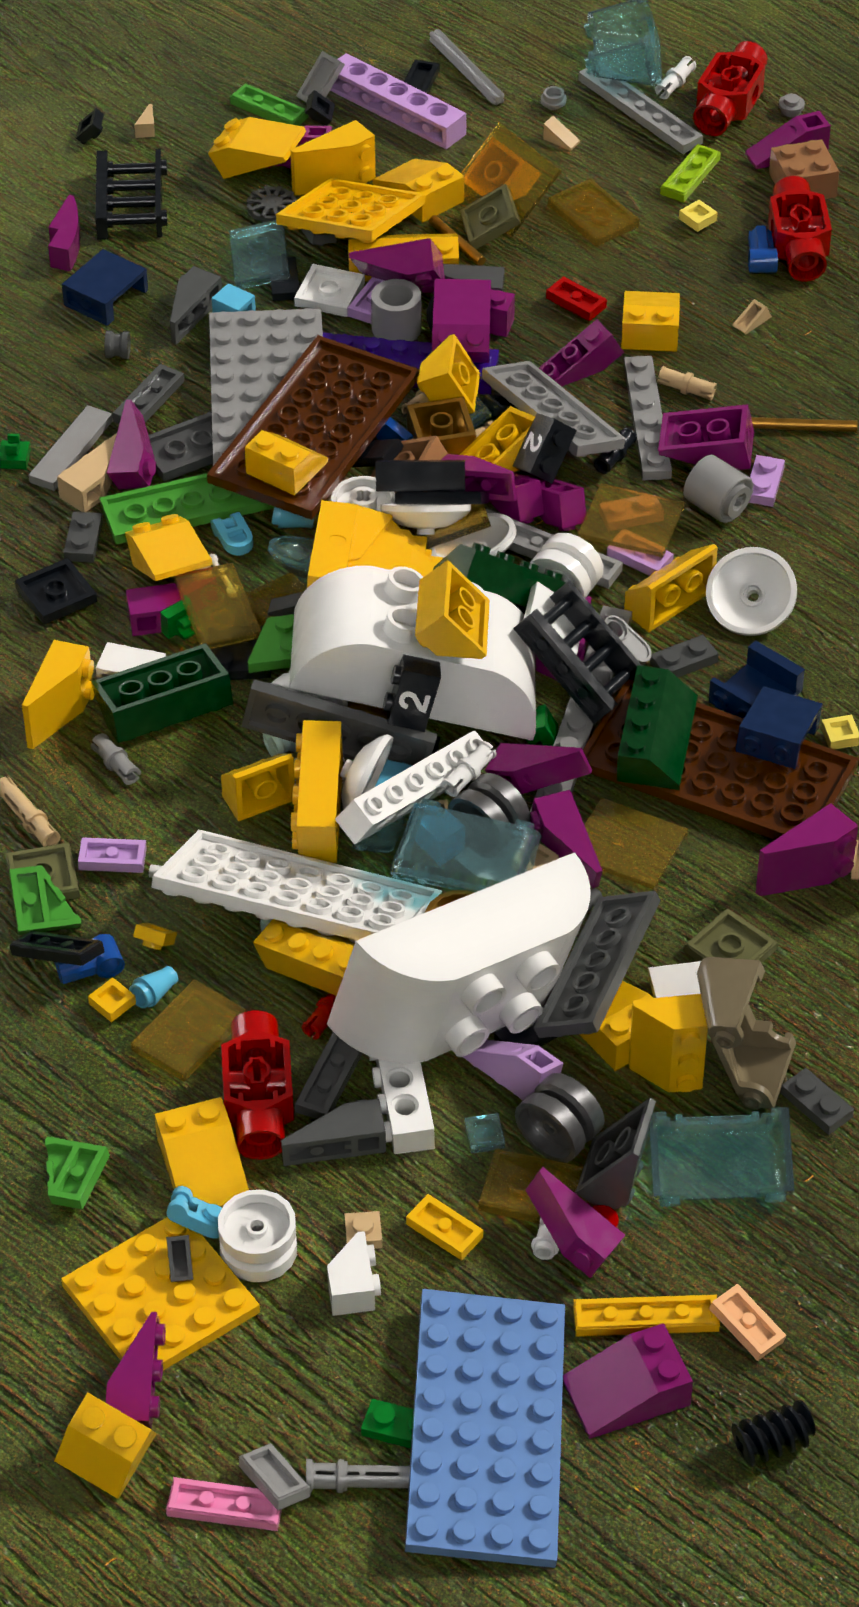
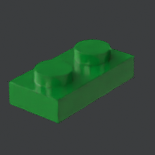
M371 1399L361 1427V1436L411 1448L414 1409Z

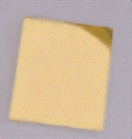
M601 483L578 530V536L586 540L663 557L680 516L685 509V502Z
M604 798L598 801L597 806L585 823V828L604 872L653 890L658 886L661 877L683 840L688 835V828Z

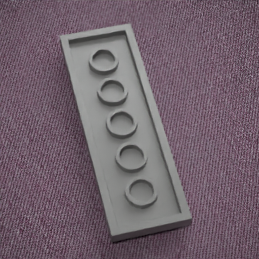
M524 361L482 369L481 378L519 410L533 416L540 413L576 429L577 432L568 449L572 455L586 457L589 454L609 453L612 450L624 449L626 439L532 362Z

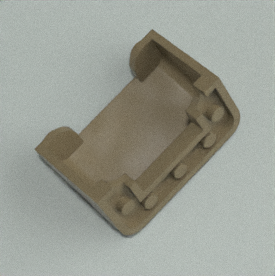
M706 957L700 962L697 979L711 1041L743 1105L751 1109H774L796 1046V1041L790 1032H786L784 1037L775 1033L772 1030L774 1026L772 1021L756 1020L750 1008L749 1001L755 984L762 981L765 972L760 960Z

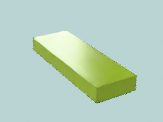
M697 144L660 187V195L684 203L719 162L721 152Z

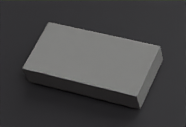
M322 51L296 97L307 103L308 95L315 90L326 98L345 64Z
M271 1443L239 1456V1467L277 1510L310 1497V1486Z

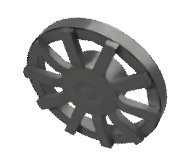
M266 185L262 189L251 192L247 199V211L252 218L258 221L276 223V214L287 207L284 204H292L297 199L293 191H288L283 186L268 187ZM261 209L262 213L259 214L256 211Z

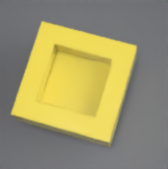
M697 200L679 210V220L697 232L717 221L718 212L701 200Z
M852 715L822 719L821 730L829 748L836 750L859 746V731Z

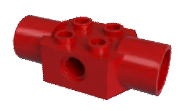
M751 41L740 42L732 52H717L698 80L697 108L693 113V121L702 133L709 136H719L726 131L731 121L746 120L764 89L765 67L768 58L765 50L760 45Z
M800 176L784 177L775 184L773 196L770 197L768 226L769 230L772 231L774 248H777L778 259L787 261L789 273L794 279L802 282L813 281L825 272L827 268L826 256L830 253L832 227L825 196L812 192L808 181Z
M247 1011L233 1019L231 1023V1040L221 1044L223 1098L231 1126L236 1128L238 1152L249 1159L264 1160L273 1158L282 1152L281 1140L285 1138L284 1125L294 1120L290 1040L279 1037L278 1021L275 1016L265 1011Z

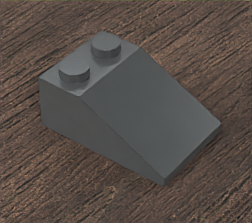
M652 1098L647 1099L593 1138L575 1194L595 1206L605 1205L614 1210L621 1206L625 1207L630 1203L635 1193L633 1188L635 1178L643 1167L641 1159L646 1146L656 1103L655 1100Z

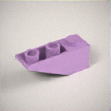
M486 1040L476 1051L463 1056L474 1067L479 1068L498 1084L518 1096L522 1101L534 1093L535 1088L551 1073H561L563 1062L539 1045Z

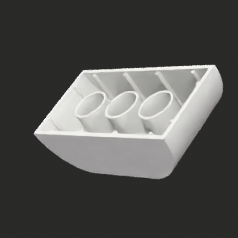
M375 566L342 568L328 573L313 582L299 598L294 609L289 688L383 708L386 692L392 693L394 684H391L394 665L400 666L403 654L440 662L441 680L430 713V719L533 741L536 731L535 654L513 629L524 619L525 615L509 600L498 594L484 591L479 585L473 583L490 600L487 656L483 659L436 656L429 648H424L419 644L415 637L419 580L423 576L412 568L395 567L391 570Z
M574 852L357 940L327 1025L341 1040L359 1052L379 1060L394 1063L424 1062L451 1050L456 1056L463 1057L481 1047L488 1039L490 1033L505 1026L513 1034L526 1030L542 1015V1006L546 1004L560 976L589 907L590 883L581 860Z

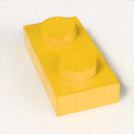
M429 1194L406 1216V1225L461 1261L483 1239L484 1230Z

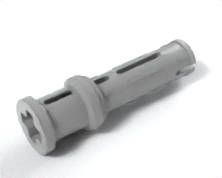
M306 1459V1483L310 1486V1493L313 1489H336L337 1493H343V1491H347V1488H409L410 1466L348 1465V1461H344V1459H338L336 1463H314L312 1459Z

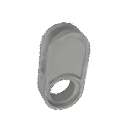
M609 615L604 619L608 626L615 629L618 638L642 666L650 660L652 656L650 646L623 619L615 615Z

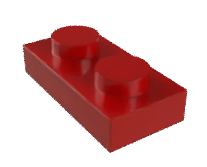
M564 276L546 290V299L587 321H591L607 308L606 298Z

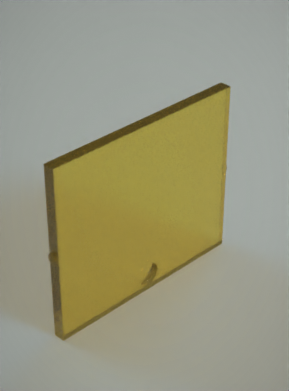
M499 122L461 172L464 175V199L469 203H473L506 184L511 191L521 222L506 232L513 237L562 171Z

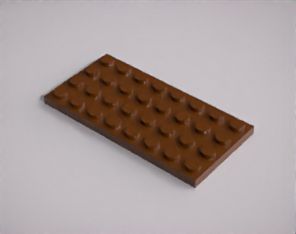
M317 335L207 473V483L312 520L320 510L321 500L327 501L338 484L415 385L420 369ZM261 430L283 436L328 457V463L294 496L246 473L245 446Z
M629 679L623 685L614 699L618 705L602 718L583 748V752L592 768L591 774L775 840L830 803L836 806L856 771L859 760L857 757L805 739L800 746L796 769L736 752L739 726L744 718L697 702L680 789L675 790L616 781L618 752L634 683L632 679Z

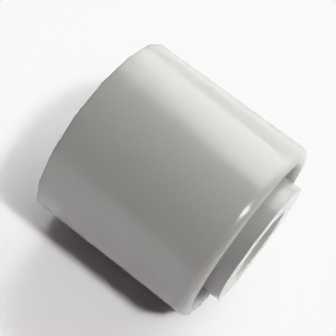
M390 279L374 287L371 293V323L374 337L414 341L418 338L422 328L421 291L418 286L404 279Z
M711 454L702 458L692 468L686 479L683 495L687 501L715 519L728 523L737 518L748 505L753 493V482L749 476Z

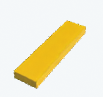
M717 1294L573 1299L575 1337L629 1335L662 1323L665 1324L669 1333L719 1332L720 1320L709 1310L712 1301L717 1299Z

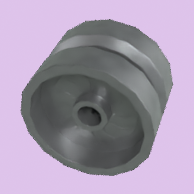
M492 773L480 775L470 784L467 790L458 794L448 805V813L465 827V844L479 854L489 857L498 855L508 846L512 839L517 838L530 824V812L520 792L509 781Z
M551 1073L535 1088V1092L527 1096L516 1107L515 1111L517 1126L533 1148L545 1157L563 1163H568L574 1159L584 1148L585 1143L592 1140L601 1131L605 1122L602 1108L589 1090L574 1078L562 1073Z

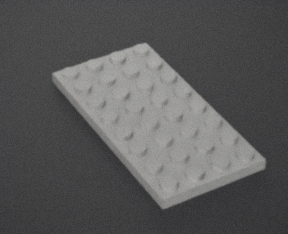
M321 308L209 313L213 466L317 335L323 337Z

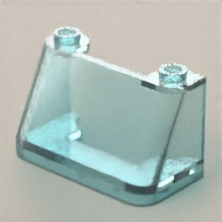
M630 0L588 12V22L584 23L587 37L592 38L594 50L588 51V57L585 58L588 73L593 72L594 77L651 86L663 83L661 43L648 0Z
M422 799L421 803L414 804L394 856L390 874L395 879L414 883L415 879H417V882L424 886L430 884L452 890L478 892L532 870L541 834L534 830L535 824L531 822L516 820L515 824L441 808V803L437 801Z
M789 1107L771 1108V1113H763L761 1118H759V1111L752 1112L750 1115L683 1117L682 1114H676L673 1121H671V1118L667 1117L666 1112H653L646 1143L652 1199L659 1201L660 1206L681 1205V1200L765 1197L766 1203L785 1202L786 1196L794 1192Z

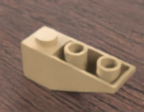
M117 433L57 476L59 498L81 512H87L100 502L99 497L107 495L112 480L106 472Z

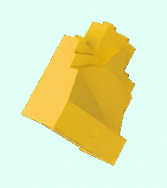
M321 500L308 571L307 588L328 573L352 566H375L389 570L395 567H408L416 570L424 577L433 571L434 566L443 557L431 556L432 549H426L427 537L412 535L410 530L400 529L390 514L359 506L358 504Z

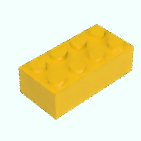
M303 720L302 733H296V752L298 753L297 759L294 761L296 784L293 785L292 803L294 805V812H291L292 850H298L299 855L337 863L339 824L335 819L340 814L342 777L340 774L343 768L341 721Z

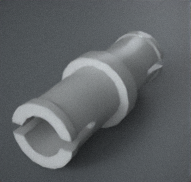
M104 733L98 734L92 739L94 743H91V748L103 759L106 768L110 771H115L126 785H131L140 778L137 776L141 775L140 769L128 759V754L122 747H117Z

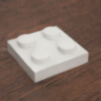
M312 264L294 297L295 306L311 309L321 308V312L347 317V307L362 290L365 284V275Z

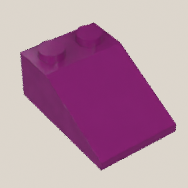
M431 238L349 252V258L362 274L384 281L404 279L414 283L419 287L420 291L422 290L425 293L434 292L435 279H445L442 254Z
M435 279L432 352L449 335L455 334L474 363H489L491 280Z
M749 405L663 413L658 447L659 455L696 465L702 458L712 454L737 470L750 469L754 428Z
M830 803L760 850L755 893L759 896H766L826 885L839 877L848 875L854 866L853 860L857 845L858 825Z
M664 1323L629 1334L563 1375V1385L589 1439L691 1405L693 1380Z

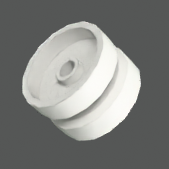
M357 476L340 482L332 492L331 501L358 504L359 506L382 512L381 504L395 503V492L376 491V477Z
M557 533L550 536L530 562L539 566L537 571L544 574L545 569H549L562 574L561 581L568 582L570 580L585 598L603 575V563L598 552L587 541L571 533Z
M248 1190L233 1196L223 1205L218 1216L220 1257L237 1278L249 1282H267L282 1276L292 1267L297 1256L295 1212L287 1200L279 1194L267 1190Z

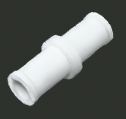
M683 57L675 68H670L667 71L666 77L655 87L657 95L662 89L665 90L659 98L668 99L676 88L684 85L688 75L696 69L695 61L687 66L692 59L691 57Z
M486 741L480 742L478 747L468 757H462L457 762V768L441 782L442 788H445L448 784L450 785L445 790L448 795L456 797L470 781L476 780L481 775V770L496 757V750L488 753L493 748L490 743Z

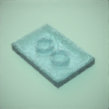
M276 220L229 230L236 287L245 289L271 283V280L290 278L283 225H277Z

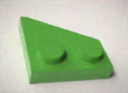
M294 614L268 617L248 659L249 673L291 667Z
M42 865L9 869L18 935L27 934L30 931L47 932L81 927V918L73 912L65 901L66 897L52 883L50 875Z
M47 1136L45 1139V1146L48 1152L46 1167L49 1181L47 1186L51 1204L83 1209L110 1156L109 1151L105 1146Z

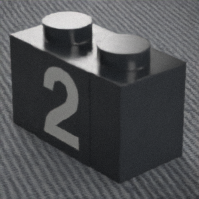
M537 413L522 443L513 467L552 484L577 430L554 418Z
M403 654L400 666L394 665L391 684H394L392 693L386 692L383 702V711H387L388 724L425 732L441 680L440 662Z

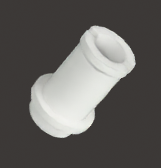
M540 1217L537 1237L532 1240L531 1248L537 1258L549 1260L558 1253L559 1248Z

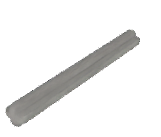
M440 29L429 33V41L493 105L497 106L499 103L502 104L504 102V93Z

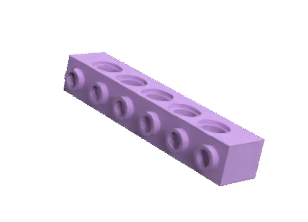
M347 53L338 58L345 66L330 91L446 150L466 135L465 112Z

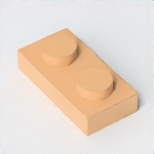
M736 1284L712 1301L709 1310L757 1361L781 1345L787 1336L739 1284Z

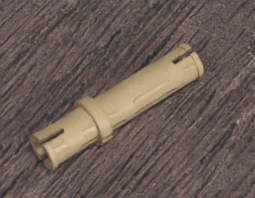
M10 777L0 778V797L21 819L24 829L28 833L34 834L43 847L58 844L61 836L49 824L47 815L42 810L35 808Z

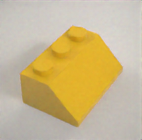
M711 544L690 550L681 557L675 558L670 564L659 571H654L648 578L637 585H632L625 592L624 610L632 611V620L647 632H651L705 597L708 577L717 563L718 547Z
M449 560L419 580L415 637L421 646L429 648L436 656L483 659L487 656L490 600Z
M701 994L632 1001L629 1069L669 1093L691 1092L703 1088L708 1028Z

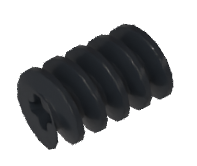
M802 1400L795 1401L792 1407L787 1404L781 1406L779 1412L771 1409L766 1413V1416L757 1414L753 1417L752 1421L743 1419L739 1422V1426L732 1423L731 1427L738 1452L745 1459L749 1467L755 1466L756 1454L759 1455L764 1463L768 1462V1450L770 1449L777 1458L782 1457V1445L784 1444L790 1453H794L796 1451L795 1440H798L802 1447L808 1448L809 1435L814 1436L816 1433L813 1417Z

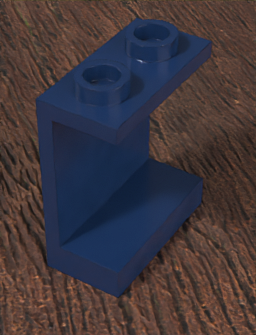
M102 249L62 283L64 306L108 326L114 321L113 302L130 287L143 293L148 291L147 269Z
M755 640L748 646L747 664L726 683L721 682L715 677L710 680L708 702L717 709L744 718L763 686L797 696L803 691L805 669Z
M763 686L739 726L736 752L796 769L802 742L808 733L815 735L819 728L823 704Z

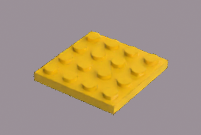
M329 178L276 214V224L287 226L290 230L305 229L310 230L313 234L327 233L333 234L336 238L340 239L355 238L359 239L362 243H371L425 204V194Z
M168 1217L61 1278L62 1287L120 1361L150 1313L157 1312L160 1324L166 1325L165 1345L158 1346L157 1357L158 1360H163V1371L260 1313V1304L204 1236L172 1222ZM189 1235L193 1280L171 1282L166 1237Z

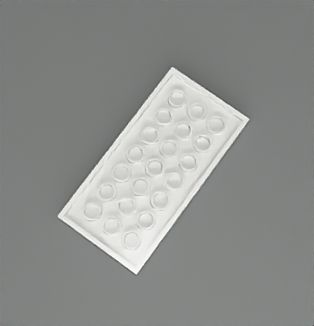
M198 830L153 875L151 888L162 890L166 895H182L193 898L197 903L221 905L228 911L252 913L260 919L283 921L295 928H311L317 930L322 935H338L349 938L354 943L361 938L425 913L429 903L442 894V890L203 830Z

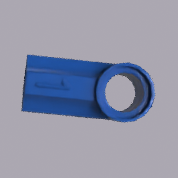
M758 225L749 231L748 271L749 273H777L778 251L777 248H774L772 231L768 230L764 225Z
M101 934L92 938L93 940L102 941L105 952L83 966L54 962L60 982L66 984L95 974L101 978H112L121 973L125 963L114 937L110 934Z

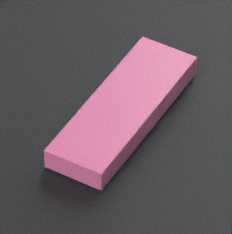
M173 1477L166 1507L168 1517L278 1531L282 1509L277 1510L258 1488Z

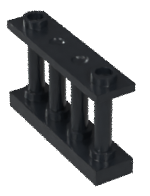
M155 149V162L113 164V161H108L107 150L97 151L95 211L97 240L108 239V228H113V225L156 224L157 237H162V226H168L167 210H162V176L167 175V159H161V149ZM155 173V179L113 180L111 178L119 174ZM155 190V196L113 197V195H109L114 194V191ZM155 207V213L113 214V212H109L114 211V208Z
M569 580L550 596L551 600L555 603L551 609L544 615L538 609H535L513 629L588 718L595 723L618 705L611 696L629 679H635L637 665L641 664ZM563 614L575 627L564 639L551 625ZM582 638L595 651L584 663L571 649ZM603 661L615 674L605 686H602L591 673Z

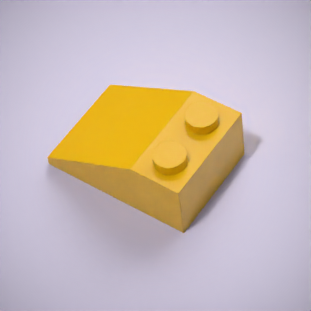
M253 117L240 120L234 118L224 125L225 129L214 140V145L208 152V155L223 179L286 162L291 155L290 150L296 148L306 129L303 126Z
M357 120L290 150L292 191L295 196L307 194L329 178L367 183L376 178L375 135Z
M412 159L372 179L373 184L376 186L425 194V204L412 214L422 223L429 220L433 215L437 216L464 202V175L445 162Z
M625 291L621 348L677 352L680 293Z
M510 406L459 455L475 456L508 470L519 471V469L513 467V464L535 416Z
M178 514L164 516L161 518V522L150 525V522L136 524L132 526L133 530L125 532L133 567L154 581L213 565L211 557L190 522L181 516L178 517Z
M53 640L22 703L27 748L34 749L81 714L88 701L94 699L95 693L91 681H93L94 661L90 660L88 646Z
M622 981L599 1031L591 1034H579L614 1071L629 1064L632 1001L653 998L649 993Z
M222 1097L154 1114L157 1140L173 1189L178 1186L188 1187L192 1191L193 1197L209 1204H216L221 1208L233 1196L249 1190L232 1126Z

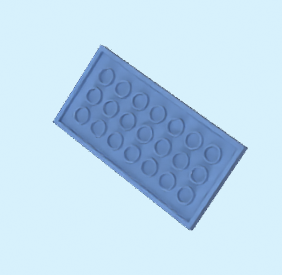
M422 1289L404 1552L549 1568L556 1567L558 1555L565 1304Z

